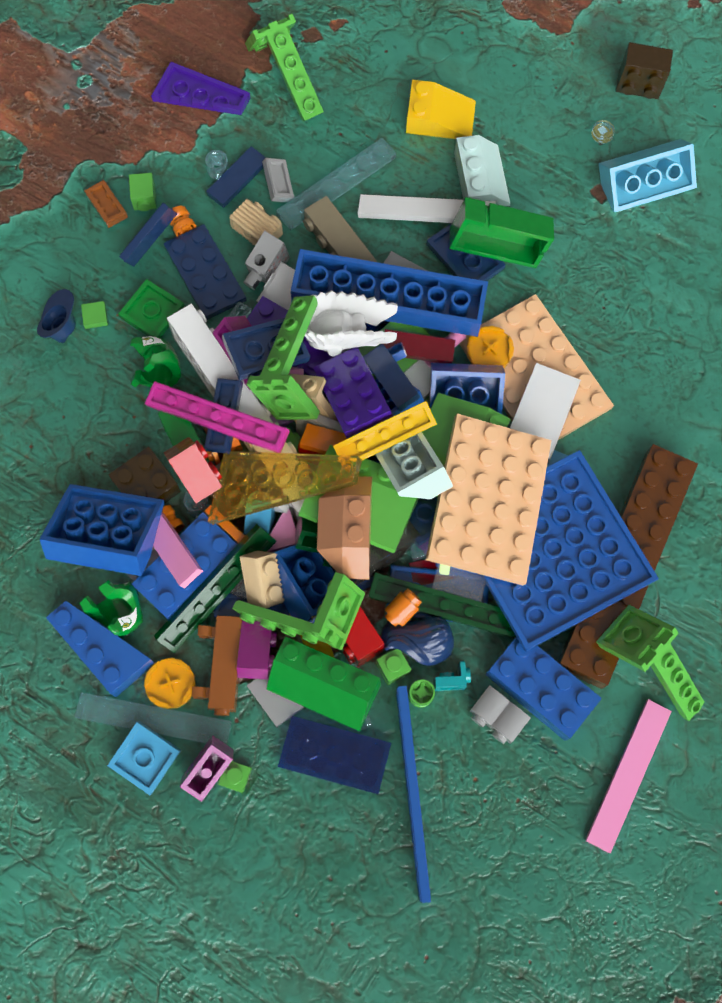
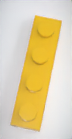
M425 401L333 447L343 468L346 469L437 425Z

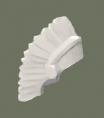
M332 290L326 294L320 292L318 295H314L318 305L305 337L315 349L326 351L330 356L336 357L343 351L351 348L377 346L396 340L397 333L366 331L365 323L377 326L380 322L396 314L398 307L396 303H387L385 300L377 301L375 297L367 299L364 295H356L355 293L345 294L342 291L336 294Z

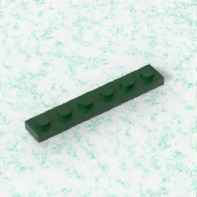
M256 524L154 635L155 639L175 653L198 628V625H201L243 579L240 556L254 551L267 552L277 541L261 526Z
M379 573L374 575L368 597L370 599L390 604L401 591L404 592L408 588L422 601L417 612L441 617L445 620L506 637H516L500 607Z

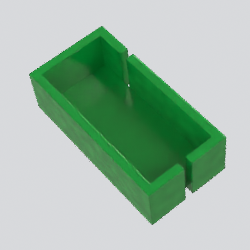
M465 197L450 226L449 249L536 268L542 260L544 252H547L554 240V218L489 203L487 206L485 201Z

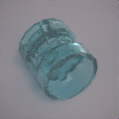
M186 492L183 502L187 512L194 518H197L202 512L205 513V510L210 506L208 497L195 503L189 492Z

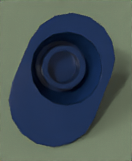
M58 290L48 299L37 327V334L40 337H50L59 343H64L67 337L74 331L76 327V321L72 314L74 296L70 290Z

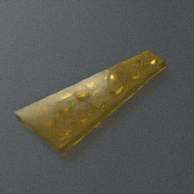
M231 451L230 454L224 453L219 471L222 478L218 480L222 487L214 493L208 522L214 525L357 485L362 459L358 456L242 451Z

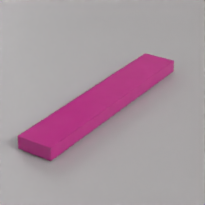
M155 381L145 401L148 407L278 454L281 453L290 432L285 427Z

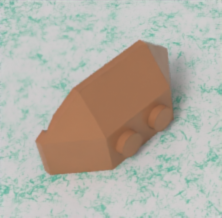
M346 476L319 498L317 551L337 573L344 574L349 579L369 580L372 477Z

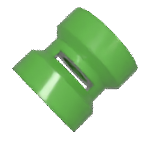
M424 679L415 681L408 692L410 703L418 708L428 706L435 696L433 684Z

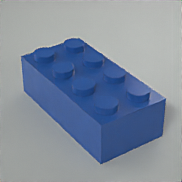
M204 512L179 536L203 572L186 588L179 586L159 556L143 572L142 576H139L132 583L168 620L237 545Z
M517 637L485 674L564 741L574 735L602 699L539 646L525 652Z

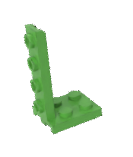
M290 14L280 21L276 20L262 29L252 31L245 45L248 52L254 49L256 52L267 48V44L269 45L299 115L304 122L324 111L290 36V30L296 23L293 14Z
M314 295L293 298L260 376H250L246 384L277 420L317 419L320 413L319 409L302 390L300 385L291 375H288L318 305Z
M335 572L333 579L327 586V593L323 603L317 610V617L314 623L240 600L235 602L232 609L241 614V620L250 624L258 621L261 622L260 625L269 630L274 631L275 627H277L288 636L295 637L296 634L302 635V639L310 643L317 644L318 641H321L333 648L342 650L365 592L347 576Z
M628 605L596 641L597 644L605 651L644 672L651 666L679 714L684 719L690 721L700 711L705 702L671 645V642L679 634L674 626Z

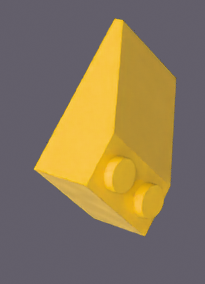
M412 79L406 133L450 139L472 136L476 101L435 82Z

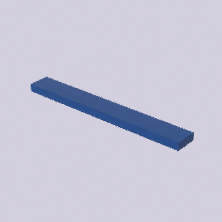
M399 686L396 689L418 898L421 903L431 902L408 691L407 686Z

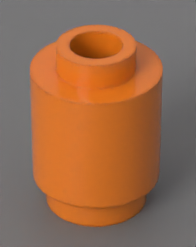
M407 588L404 592L401 591L385 608L387 612L385 617L394 626L398 624L404 626L420 609L419 605L422 601Z

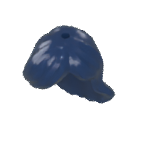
M437 616L416 621L409 620L404 626L400 624L394 626L387 621L381 632V639L384 642L385 650L399 649L419 664L426 666L436 665L445 661L451 655L454 648V636L449 623Z

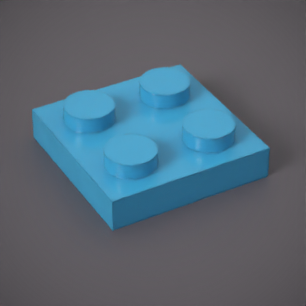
M138 721L107 766L148 795H151L181 752V749Z

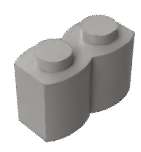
M490 685L470 710L473 714L471 719L481 727L487 725L494 731L492 736L502 744L506 741L511 744L530 720V717Z

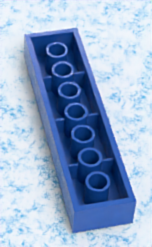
M300 249L290 293L291 303L294 297L318 295L320 292L326 294L331 290L336 294L342 291L345 294L355 293L356 295H364L367 299L375 297L377 301L385 300L387 303L393 302L398 305L397 313L384 321L478 337L488 282Z

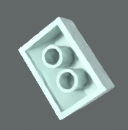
M480 135L457 138L454 155L463 200L465 197L481 201H496L498 205L510 206L498 145Z
M422 432L375 454L399 496L432 499L453 487L444 466Z

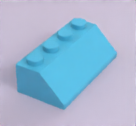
M682 139L599 163L601 186L613 212L622 211L697 188L694 145Z

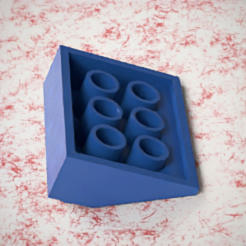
M69 484L39 539L45 558L142 576L151 557L164 500Z

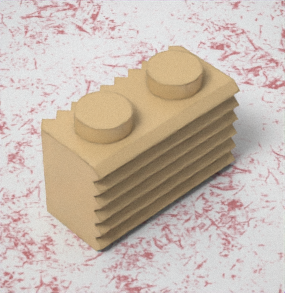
M246 199L229 217L232 229L245 237L253 245L257 244L264 231L277 239L283 235L281 221L275 215L269 216L265 213L264 208L258 202L252 203L249 199Z
M254 551L240 556L248 603L263 608L283 603L284 598L282 597L284 594L282 593L283 589L281 588L282 584L280 583L281 579L278 573L277 554Z

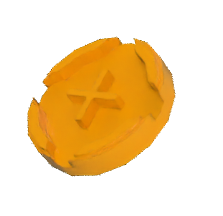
M495 326L480 327L478 337L470 336L466 348L467 357L472 364L503 365V368L511 361L514 351L511 337L504 333L503 329Z
M166 658L154 663L147 671L144 680V687L149 700L158 707L168 710L185 705L191 699L192 686H196L195 675L190 666L182 660L175 658Z

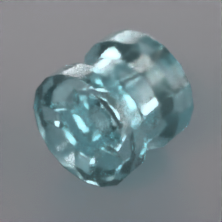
M212 150L206 155L205 162L209 176L213 179H219L229 169L227 155L221 150Z

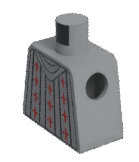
M266 231L263 232L245 262L249 271L248 276L243 282L245 285L255 290L261 281L266 284L280 262L284 264L288 262L290 257L284 242Z

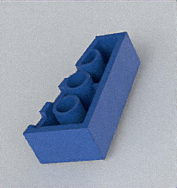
M67 601L46 617L114 697L120 695L154 664L146 655L117 635H114Z

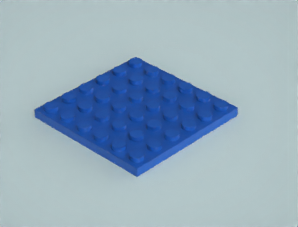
M580 450L548 466L546 469L526 584L519 585L481 575L525 652L659 579Z

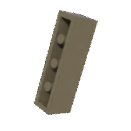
M327 196L304 209V226L309 232L312 231L315 234L316 241L322 249L325 248L332 255L377 262Z

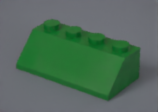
M285 637L273 661L266 690L360 732L380 689L381 682L377 676Z

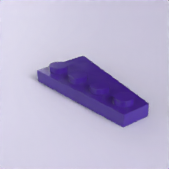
M170 62L151 95L154 102L242 115L251 98L250 92Z

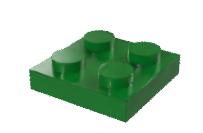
M146 279L118 315L122 320L145 335L161 338L170 327L167 317L185 308V305L182 301Z

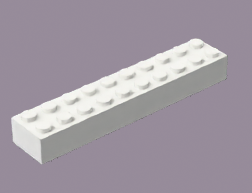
M191 303L167 317L174 340L213 398L217 378L239 380L233 364L213 335L214 329L208 328L206 325L207 319L200 309L196 311ZM241 380L243 388L238 411L273 423L269 417L271 416L270 411L263 403H259L256 398L257 396ZM243 441L281 499L290 505L289 510L298 522L300 517L298 516L299 511L313 482L309 476L311 471L304 461L299 462L296 457L298 454L297 450L291 442H285L281 453L278 454Z

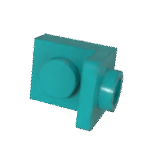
M460 661L458 664V676H455L453 672L440 673L439 677L434 679L435 691L465 690L467 683L471 682L470 667L466 668L465 661Z

